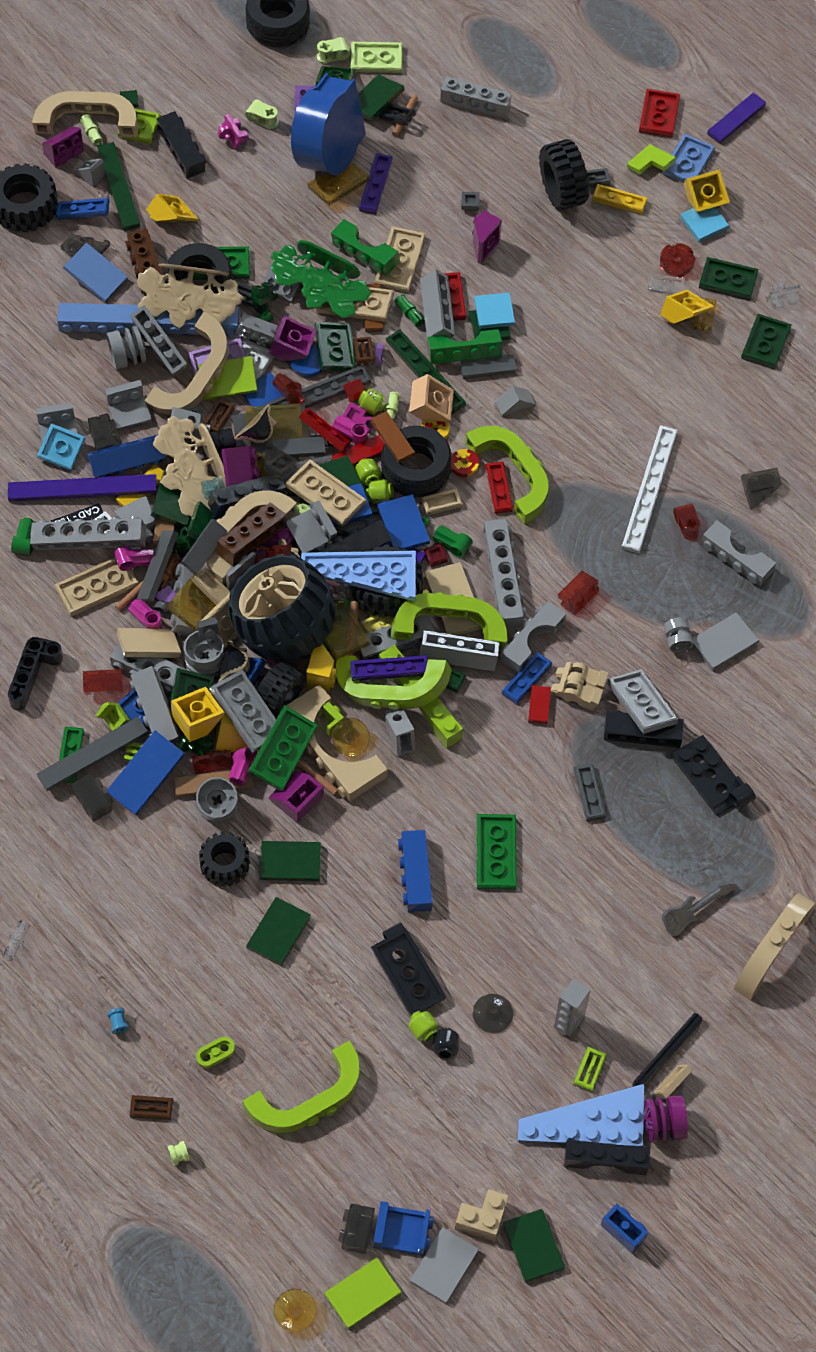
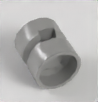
M673 618L664 624L665 633L668 637V647L671 652H684L693 647L692 636L689 633L690 627L686 618Z

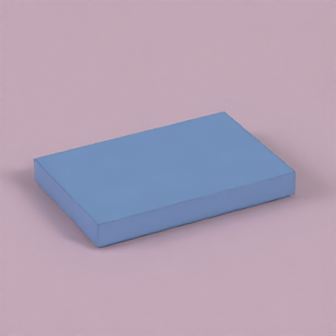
M684 134L672 153L676 157V162L666 171L662 170V174L682 183L687 178L701 175L715 151V146Z
M88 243L63 267L66 272L104 303L128 277Z

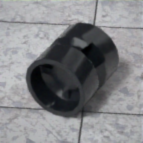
M231 428L223 429L220 433L216 431L209 432L219 455H221V449L236 447Z

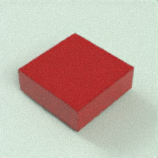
M361 378L343 384L349 402L359 399L365 390Z

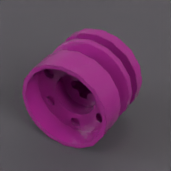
M682 1095L668 1096L666 1106H663L661 1098H656L655 1106L651 1098L645 1100L644 1122L650 1142H657L658 1134L660 1140L665 1141L667 1131H669L672 1140L687 1139L688 1121Z

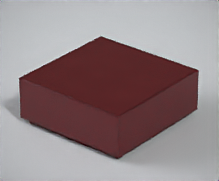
M441 544L424 549L430 568L448 562V557Z

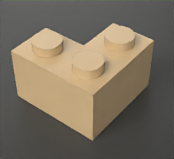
M488 1189L482 1209L462 1203L456 1220L455 1230L495 1242L506 1208L508 1195Z

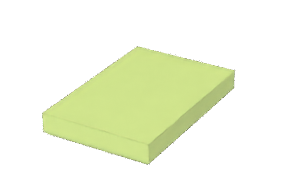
M351 42V69H355V72L402 73V43Z

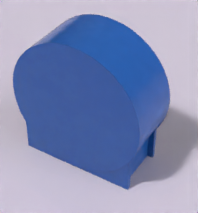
M326 73L317 86L310 88L300 100L292 124L291 149L295 162L301 168L338 175L351 163L359 143L366 135L355 79L349 81L329 77L328 73Z

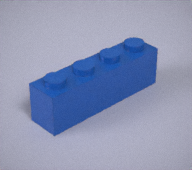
M158 435L87 453L92 475L94 477H108V473L115 472L120 474L126 472L127 468L139 469L149 462L151 464L162 462V459L166 458L165 454H162L153 446L155 437Z
M425 830L401 831V839H398V850L402 851L403 857H399L400 869H404V875H401L402 887H406V893L403 894V905H407L408 912L432 911Z

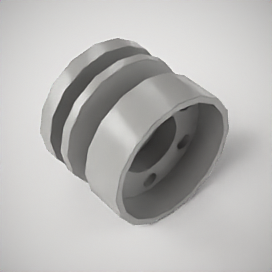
M132 326L133 335L130 334L128 328H125V337H122L118 330L106 333L109 351L116 370L127 368L129 358H131L134 365H137V356L141 364L146 363V347L143 336L137 326Z
M198 631L193 632L187 637L183 647L186 669L217 678L220 676L225 652L222 638L217 634L209 638L200 639Z
M213 777L204 781L199 786L196 802L201 816L207 821L222 823L229 820L236 813L238 807L237 791L231 782L221 777ZM221 798L222 804L215 806L213 799Z

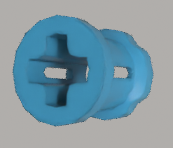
M124 1008L110 1010L107 1014L111 1020L112 1034H122L129 1030V1025L126 1024L124 1017Z

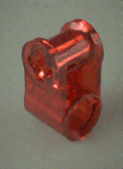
M689 503L673 508L674 518L680 527L683 537L687 540H695L699 536L700 521L694 505Z

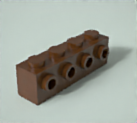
M148 229L127 233L128 241H125L127 252L131 251L132 255L129 256L132 266H136V269H134L136 279L138 280L139 273H144L150 267L155 268L160 275H163L158 265L159 262ZM140 289L141 294L144 293L147 296V293Z
M271 502L265 507H261L254 515L247 517L242 524L235 526L231 532L219 538L217 541V554L230 565H236L243 556L249 555L286 527L287 514Z

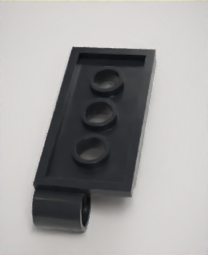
M704 735L671 754L672 759L716 816L732 806L740 809L756 799L750 785L744 783L739 776L736 777ZM701 757L704 762L697 764L693 761V758ZM712 772L715 777L709 779L705 776V773ZM722 786L727 792L723 794L718 793L716 788Z
M399 922L383 931L384 940L371 946V949L409 1016L411 1017L417 1011L423 1012L446 999V995L404 925ZM401 951L404 954V958L402 960L394 959L393 952ZM411 968L414 971V976L411 978L405 977L403 970ZM416 985L422 986L424 993L416 995L413 992V987Z

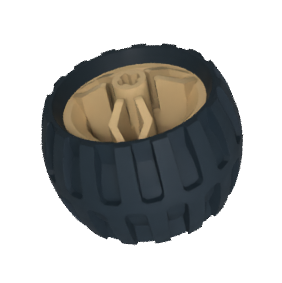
M279 554L275 557L262 559L261 562L249 567L236 580L234 588L230 591L229 613L237 635L252 652L266 660L269 659L276 663L281 661L292 662L297 658L307 656L315 648L320 647L328 634L333 630V622L336 620V608L330 586L323 575L312 564L298 556Z

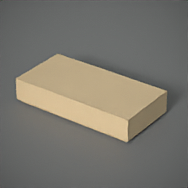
M457 489L421 497L426 516L462 507Z
M206 567L192 579V582L215 605L230 593Z
M678 1065L653 1094L657 1098L667 1099L693 1069L689 1065Z

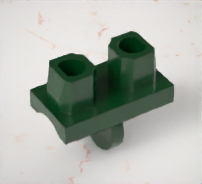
M262 282L261 286H252V292L246 296L245 301H254V309L258 313H263L268 309V302L276 300L278 294L273 293L274 284Z
M186 526L181 529L180 535L177 537L173 547V551H177L179 557H185L196 542L187 533L189 527Z
M183 733L179 738L181 741L179 748L184 752L190 750L200 760L205 759L206 752L213 749L214 741L210 737L205 739L201 737L190 742Z

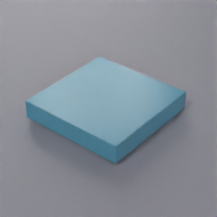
M716 207L697 213L692 208L680 214L681 220L698 242L712 237L729 227Z
M510 293L474 296L479 329L515 326Z
M51 423L37 458L72 471L86 438Z

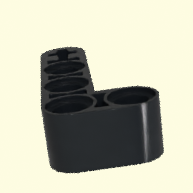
M31 637L27 640L8 691V699L12 709L22 710L26 707L42 663L58 665L62 662L63 653L58 642L39 637Z

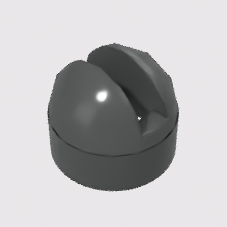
M160 600L155 603L152 610L159 612L161 617H165L169 611V605L167 602Z

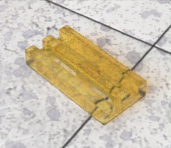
M700 297L711 303L714 309L711 310L709 325L705 324L707 312L703 313L702 324L698 323L700 314L696 315L694 330L700 328V331L706 329L708 332H711L717 300Z

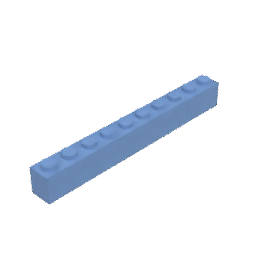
M59 303L58 328L59 331L107 333L118 330L120 334L125 333V328H128L130 333H132V326L136 325L131 320L130 315L138 310L139 307L138 305ZM236 307V311L232 316L227 317L221 323L226 336L236 335L240 320L239 307ZM196 310V316L191 320H186L180 329L170 322L168 311L161 313L158 317H154V319L165 334L201 335L197 333L194 326L203 314V310Z

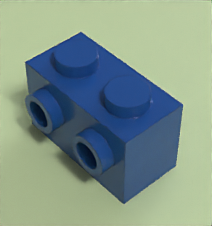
M617 1203L602 1218L601 1226L630 1253H633L646 1240L648 1235L646 1227L632 1218L630 1213Z

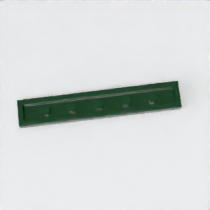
M114 142L98 145L99 156L104 161L106 178L123 231L141 227Z
M401 329L386 338L389 346L418 378L429 374L454 390L451 415L466 406L465 400Z

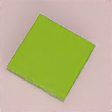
M135 109L138 121V136L120 137L118 132V138L152 144L157 130L156 118L160 117L161 114Z

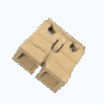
M566 662L565 667L557 668L556 677L561 681L560 683L552 684L551 692L554 696L562 697L565 702H577L579 706L593 711L599 705L608 672L603 670L599 672L583 663L572 664V662Z

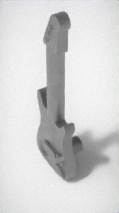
M732 882L719 884L716 890L693 905L692 903L696 897L690 896L682 905L665 910L662 914V920L668 933L672 936H678L689 923L698 920V917L694 916L693 913L719 896H725L731 891H736L737 884Z

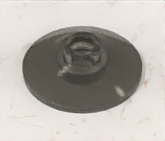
M487 994L476 1001L473 1007V1019L476 1025L483 1031L489 1033L501 1032L510 1025L513 1019V1008L505 997L498 994ZM495 1008L497 1012L491 1013L489 1010Z

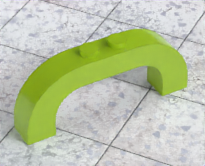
M483 426L467 432L465 444L477 455L487 450H500L510 457L531 487L529 494L515 501L514 511L523 524L535 519L542 512L547 502L548 478L540 460H536L533 456L531 448L526 446L514 432L503 427Z
M442 592L416 595V602L406 600L402 604L391 627V639L410 641L414 633V620L419 616L433 615L464 618L476 622L481 627L484 640L499 642V650H502L507 643L506 625L499 612L483 600L465 597L461 594L445 595Z
M338 655L336 663L337 680L348 697L357 704L374 709H381V707L392 710H399V708L413 709L427 705L444 691L452 670L446 660L428 659L423 677L413 685H370L359 681H352L350 661H358L356 656Z
M350 1040L332 1050V1058L341 1073L335 1085L290 1110L273 1108L266 1101L261 1091H258L242 1100L243 1108L249 1118L266 1131L291 1133L308 1125L311 1127L317 1124L320 1118L325 1115L331 1116L336 1113L338 1108L352 1097L359 1082V1059Z

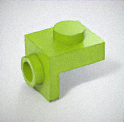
M106 702L101 705L100 710L95 714L97 718L104 719L112 731L130 721L119 703Z
M327 702L323 706V715L330 722L327 726V735L330 737L334 733L338 734L343 729L344 717L337 706H332Z

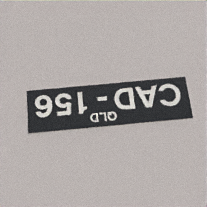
M98 503L51 520V522H56L57 520L74 521L75 519L88 521L97 518L103 513V510Z

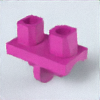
M226 114L224 116L225 121L219 126L220 130L217 135L220 139L229 141L233 149H238L240 143L247 142L249 135L247 131H240L241 122L239 118L232 119L230 114Z

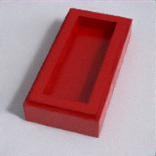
M532 685L528 722L548 723L551 687Z

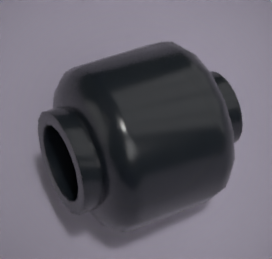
M447 1027L438 1030L433 1036V1052L441 1059L454 1057L459 1051V1034Z

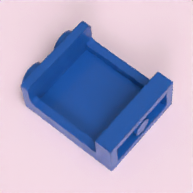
M380 1201L373 1248L424 1256V1250H429L431 1238L427 1237V1231L432 1229L434 1217L430 1216V1210L426 1209V1212L392 1207L389 1206V1202Z

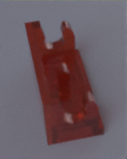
M292 545L261 546L258 550H264L266 556L256 557L255 562L259 563L262 559L275 557L279 554L291 556Z
M582 570L558 593V598L562 600L560 604L572 612L573 615H576L599 592L598 580Z
M122 670L83 671V692L123 691Z

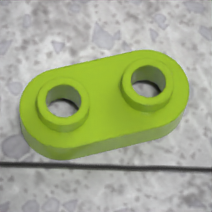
M220 1037L201 1047L196 1053L197 1064L207 1069L230 1058L235 1052L233 1040L229 1037ZM227 1047L228 1050L223 1052L221 1048ZM205 1056L210 1057V1060L204 1061L203 1058Z

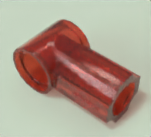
M279 373L272 381L273 387L287 398L289 405H301L304 401L302 385L299 382H293L285 374Z

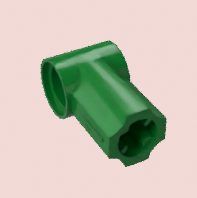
M31 518L20 519L17 534L12 539L11 553L32 554L33 547L30 544L32 523H36V521H33Z
M443 525L436 529L433 540L449 548L450 552L458 558H463L473 544V540L467 534H457Z

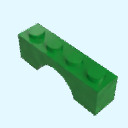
M345 219L331 232L332 243L336 248L343 249L348 255L358 258L363 264H368L378 273H383L387 276L400 263L398 250L386 243L374 247L361 244L359 242L358 227Z
M499 329L481 331L475 339L464 342L451 340L446 335L427 337L428 354L431 364L502 357V339Z

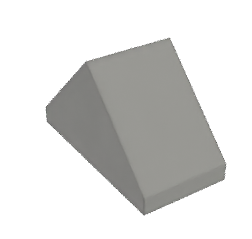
M102 159L86 160L74 172L94 187L105 177L104 161Z
M511 386L495 400L501 417L535 407V402L529 390L517 386Z

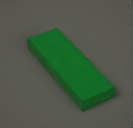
M64 727L59 761L82 748L84 728ZM77 775L68 779L65 783H76Z

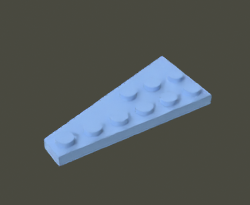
M416 551L301 554V558L312 564L325 579L416 602Z
M644 1084L519 1119L518 1141L566 1144L567 1139L642 1147Z

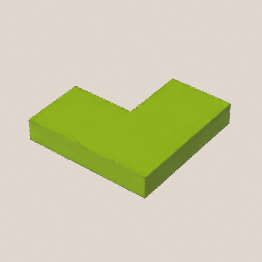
M649 144L627 163V168L638 174H642L651 165L666 171L676 162V157Z

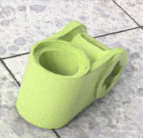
M342 37L321 41L317 45V50L319 51L317 60L322 64L346 60L351 54L346 40Z
M254 100L245 112V116L249 121L267 129H275L279 125L277 109L260 100Z

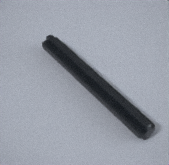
M698 1013L692 1014L632 1083L633 1087L642 1084L645 1087L698 1027L703 1019Z

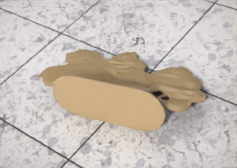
M158 264L161 268L169 269V273L163 276L155 268L150 267L144 273L138 274L137 286L147 293V296L141 299L138 307L141 308L145 305L153 317H158L161 313L168 311L170 322L178 329L185 324L186 320L193 319L198 309H202L203 312L210 314L221 324L227 317L235 313L236 305L241 304L243 296L238 293V284L235 280L230 279L220 284L214 279L215 276H228L230 274L223 271ZM174 270L189 272L188 278L176 280ZM193 274H207L208 282L202 286L195 285L192 281ZM169 278L168 283L165 284V279ZM212 283H213V287H217V289H218V294H215V293L212 291V289H211V284H212Z
M173 415L171 418H168L167 424L160 427L153 446L162 454L174 457V463L168 464L166 468L167 474L163 476L160 483L170 490L179 489L182 491L178 500L181 513L192 517L195 505L199 501L209 508L211 491L218 490L216 487L217 483L220 484L221 488L228 486H226L224 466L206 426L202 423L199 425V440L192 435L194 431L192 420L187 418L179 420ZM189 438L192 439V442L196 443L190 445L185 443L184 439ZM199 446H203L208 457L207 460L202 461L197 457L196 451ZM208 464H211L216 477L208 476ZM213 483V486L209 488L208 484Z

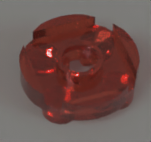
M676 243V245L672 246L669 244L661 251L660 268L670 275L682 278L694 268V252L689 246L682 243ZM679 257L681 259L680 262H677L673 258L677 259Z

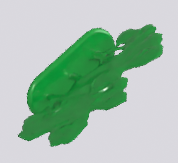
M299 240L297 242V249L302 255H297L295 248L290 245L284 246L281 251L272 252L271 258L274 262L271 268L275 274L274 278L277 284L290 286L301 282L304 285L301 291L303 296L307 298L306 304L308 308H320L325 302H329L332 312L342 318H347L355 314L353 302L366 301L371 294L365 281L349 280L357 279L360 276V271L354 264L307 240ZM299 259L303 261L306 259L303 264L298 265L295 263ZM311 260L324 266V268L317 269L313 267ZM332 271H334V272H336V273H338V274H340V275L335 276V275L332 273Z

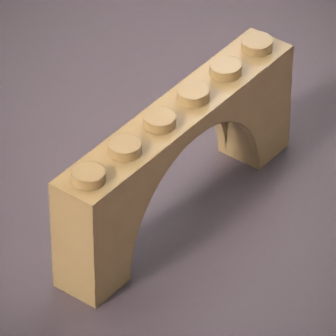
M319 684L286 706L317 724V721L323 714V706L327 702L331 704V698ZM314 734L305 748V751L309 755L312 754L315 758L316 765L320 769H324L330 783H335L338 787L337 790L341 797H346L349 802L387 778L388 769L377 755L358 762L341 761L325 753L318 745Z

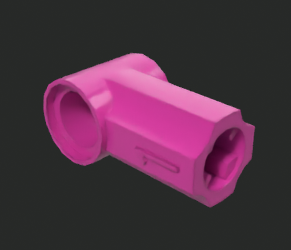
M341 415L337 416L334 420L332 427L343 436L351 439L354 445L368 440V429L365 424L355 423Z
M121 546L115 550L114 554L119 569L121 571H129L135 566H149L154 552L151 549L131 550L128 546Z
M135 599L128 608L129 613L143 624L146 629L163 628L159 612L152 610L141 599Z
M249 747L234 751V763L228 778L229 782L239 786L245 785L249 774L248 770L258 753L257 751L252 753Z

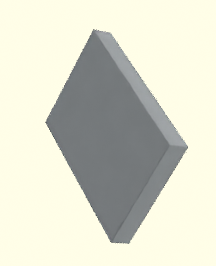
M737 613L732 614L692 638L694 649L712 671L759 642L758 638Z
M442 1227L410 1279V1283L447 1304L479 1249Z

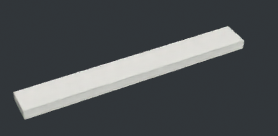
M661 425L659 427L621 549L640 554L678 430Z

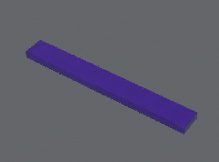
M156 474L8 482L9 502L157 493Z

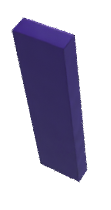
M753 92L708 130L707 135L721 144L765 107L766 101Z
M375 154L359 211L377 214L393 156Z
M425 655L350 661L352 681L423 676L426 671L428 657Z

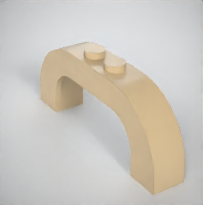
M65 91L46 98L37 107L32 121L35 134H52L56 120L65 114H109L119 119L118 129L120 137L138 136V121L133 105L123 96L110 92Z
M203 312L194 326L197 333L210 340V354L188 387L182 392L170 394L154 386L145 399L146 405L152 410L165 415H171L172 407L190 411L203 400L206 394L212 391L214 381L221 377L222 369L229 356V343L223 327L210 314Z
M258 491L243 497L234 506L228 508L226 515L222 519L219 518L216 521L227 530L225 534L227 535L235 526H239L247 517L254 515L261 507H265L271 502L287 514V522L297 512V502L279 492ZM216 547L205 562V566L225 586L226 573L232 565L217 554Z
M800 892L793 897L750 957L735 984V991L751 1001L761 987L770 967L801 923L805 925L816 908L814 901Z

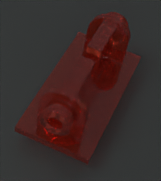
M226 749L224 751L206 753V755L199 757L197 755L191 757L195 775L233 766L231 751H226Z

